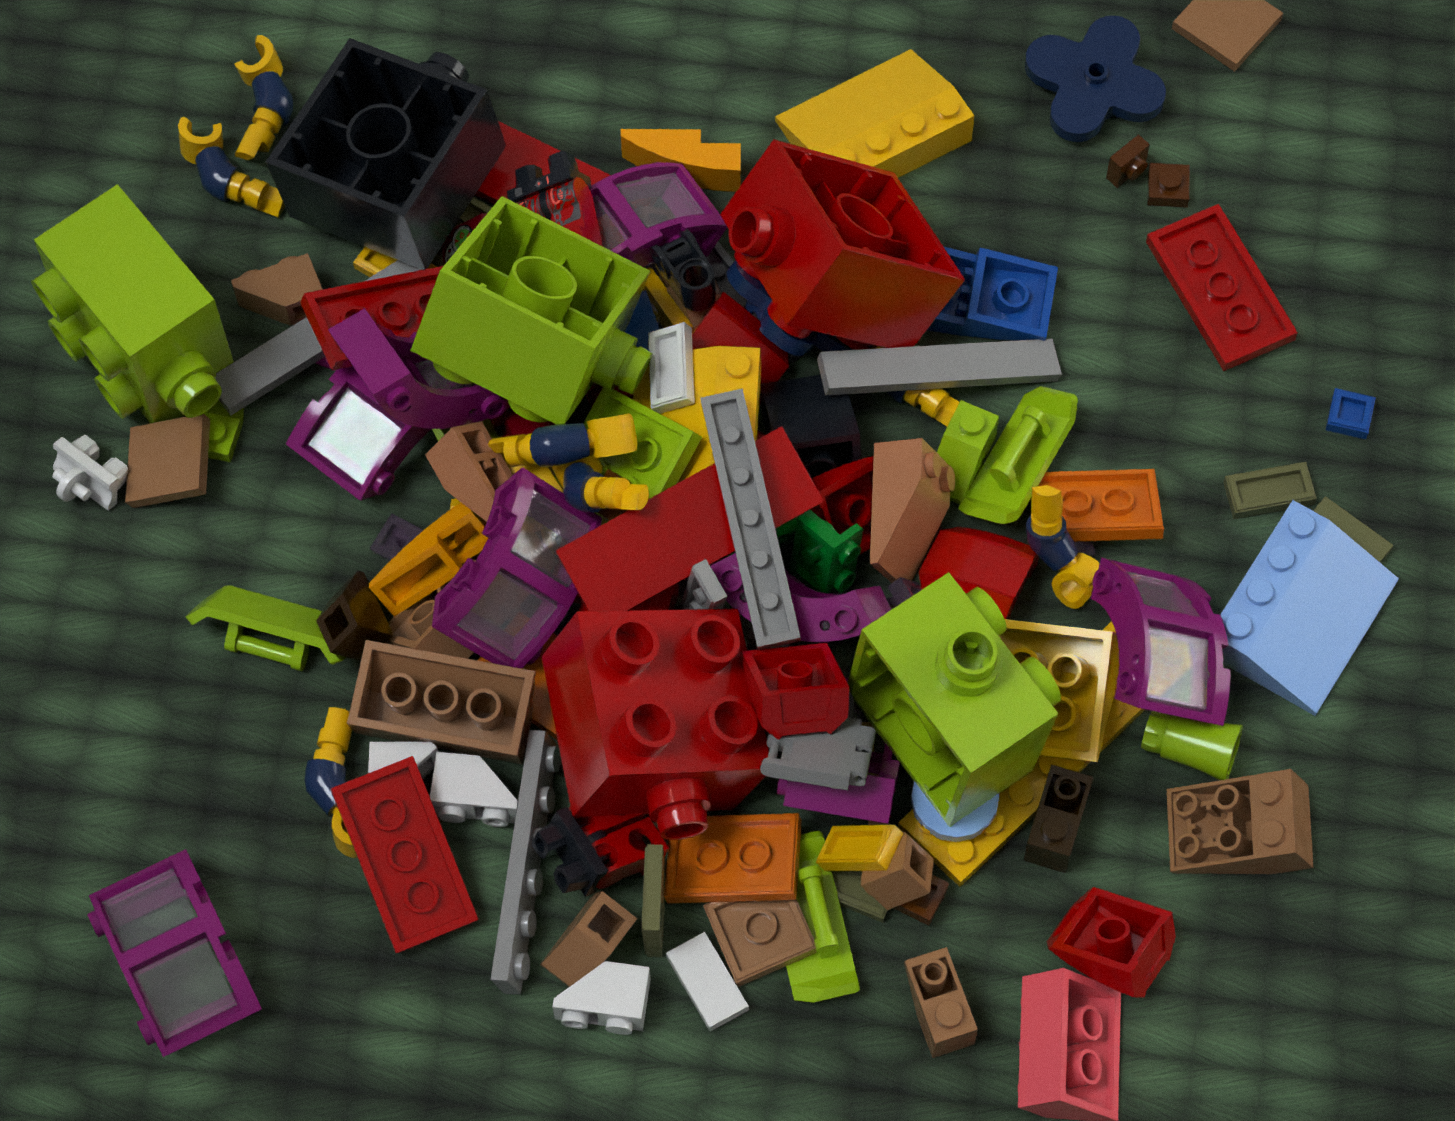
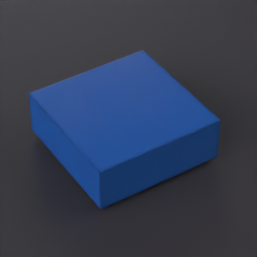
M1335 388L1325 430L1366 439L1376 397Z

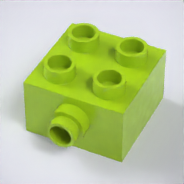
M118 184L34 239L46 271L33 279L31 283L38 297L53 316V318L47 321L60 345L75 362L84 356L88 357L100 373L94 378L98 389L120 418H126L137 409L140 410L150 424L181 418L184 415L188 418H193L207 412L216 404L222 394V388L215 379L216 373L234 363L215 299Z
M501 196L440 270L410 351L432 361L435 370L452 382L459 384L475 383L507 399L511 409L527 420L534 422L550 421L556 425L565 424L594 383L609 391L618 386L619 390L633 394L642 380L653 353L642 346L637 347L638 338L625 331L651 271Z
M948 572L861 630L848 685L856 705L946 824L951 827L1033 771L1059 714L1053 706L1061 701V694L1054 678L1040 661L1034 657H1029L1019 663L999 636L1006 632L1007 627L1005 619L994 600L979 587H975L968 593H965Z

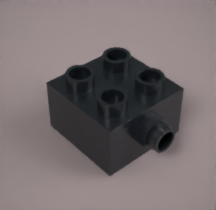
M349 38L266 160V165L289 216L419 269H427L506 147L488 90L467 82L469 79L467 69L457 59L446 53L434 52L426 62L418 64Z

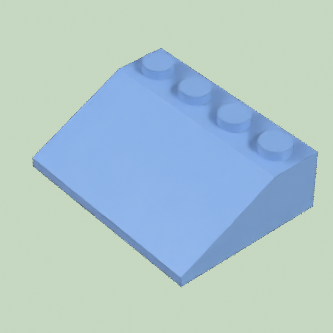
M1292 500L1221 613L1229 646L1222 649L1223 664L1316 716L1399 578L1333 522Z

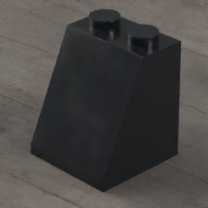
M821 374L760 384L766 433L768 434L781 426L783 427L811 479L837 467L862 459L860 432L849 394L825 395Z

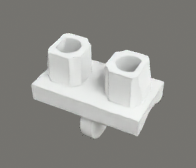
M87 435L81 436L72 443L63 437L53 444V449L57 451V457L53 464L55 472L52 476L59 482L56 490L57 496L65 502L71 501L76 496L83 501L88 500L90 497L109 511L117 504V490L127 481V465L116 457L111 458L102 466L98 464L95 460L99 458L100 448Z

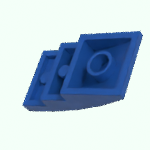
M944 247L965 278V281L927 330L999 340L1040 339L1045 341L1058 267L981 247L976 255Z

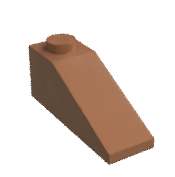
M481 421L452 427L425 456L444 489L487 522L493 505L495 490L513 474L501 453H494L487 445L492 438ZM526 517L518 536L539 532L543 526Z

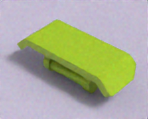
M1039 386L1024 394L958 509L966 515L999 524L1017 521L1032 497V487L1038 486L1075 422L1078 403L1077 396Z
M230 585L224 586L200 602L185 616L191 625L196 624L207 616L229 622L224 644L225 650L235 653L241 651L290 665L291 669L303 671L306 666L309 645L320 648L332 665L346 658L330 653L316 622L322 611ZM243 627L295 641L294 649L243 635Z
M821 831L801 834L797 901L814 938L817 953L786 966L794 1001L812 1003L856 993L860 990L832 871H824L816 863L825 843Z

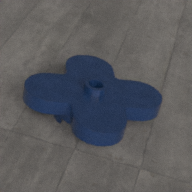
M1120 16L1099 18L1092 23L1083 41L1079 43L1058 35H1045L1037 38L1029 45L1025 58L1026 74L1036 85L1053 91L1054 95L1056 94L1051 105L1050 124L1054 132L1061 138L1072 142L1087 141L1099 133L1106 119L1113 116L1132 122H1145L1155 118L1161 112L1166 96L1164 82L1156 73L1133 64L1139 50L1140 34L1136 26L1128 19Z
M736 260L727 270L726 275L729 283L747 300L746 310L752 315L756 313L757 317L761 320L760 332L780 349L796 356L809 354L815 347L823 352L854 350L842 343L836 336L812 331L807 338H798L788 334L770 318L767 308L772 299L761 281L746 273Z

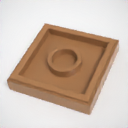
M1193 0L1173 21L1172 30L1235 72L1282 19L1283 12L1265 0Z
M205 414L193 418L181 417L130 427L125 503L132 508L206 494L210 419Z
M797 900L709 902L703 905L738 987L817 953L814 938Z

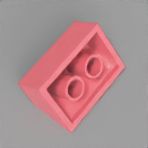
M1065 968L1022 977L1018 1108L1052 1119L1118 1121L1121 992Z

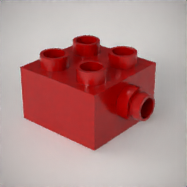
M773 139L720 214L729 229V242L735 250V260L746 273L761 281L772 299L767 308L770 318L782 330L798 338H807L812 331L836 336L842 343L854 350L870 349L873 345L886 348L913 347L965 281V278L894 172Z
M738 609L577 611L542 655L571 812L574 817L644 813L649 814L650 819L657 823L663 839H687L697 836L708 829L707 811L733 810L766 777L761 773L760 767L762 760L768 757L769 748L767 746L765 730L761 727L744 673L741 651H747Z

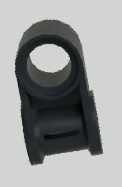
M688 229L680 232L679 238L661 247L657 244L650 247V254L657 270L667 280L686 309L703 311L713 305L716 300L714 270L701 251L694 235ZM695 283H702L700 286H690Z

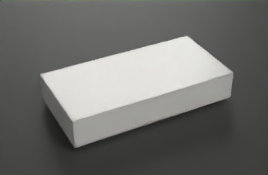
M682 322L649 332V351L653 353L649 363L651 409L660 414L695 404L692 327Z
M705 932L666 952L669 963L710 1032L749 1010L747 1002Z

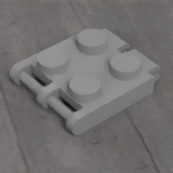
M848 717L831 734L824 731L782 736L779 740L769 734L767 746L770 749L768 757L762 760L760 771L768 777L833 789L848 790L849 785L864 786L876 730L872 727L861 725L862 719ZM778 751L782 752L781 759H777Z

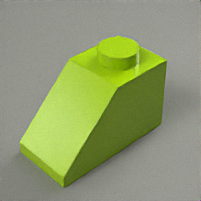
M962 400L943 434L937 451L939 456L954 470L955 489L950 492V501L959 505L964 500L996 439L999 420L998 415Z

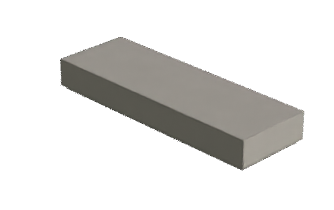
M705 559L693 565L680 603L681 609H723L727 594L707 560Z

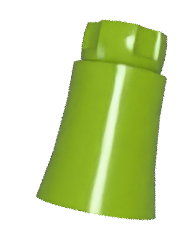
M1152 711L1145 727L1141 748L1160 754V758L1181 763L1218 780H1225L1229 778L1236 758L1243 725L1224 723L1221 726Z

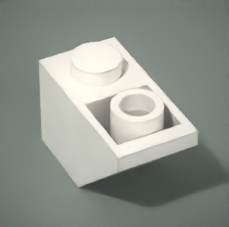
M436 752L430 799L437 816L441 820L461 823L465 819L482 820L484 824L493 827H504L508 823H515L517 799L480 756Z
M608 961L603 962L554 998L552 1008L555 1020H561L562 1025L575 1029H585L588 1027V1024L606 1026L605 1029L608 1032L620 1035L631 1034L632 1030L643 1031L651 981L650 968Z

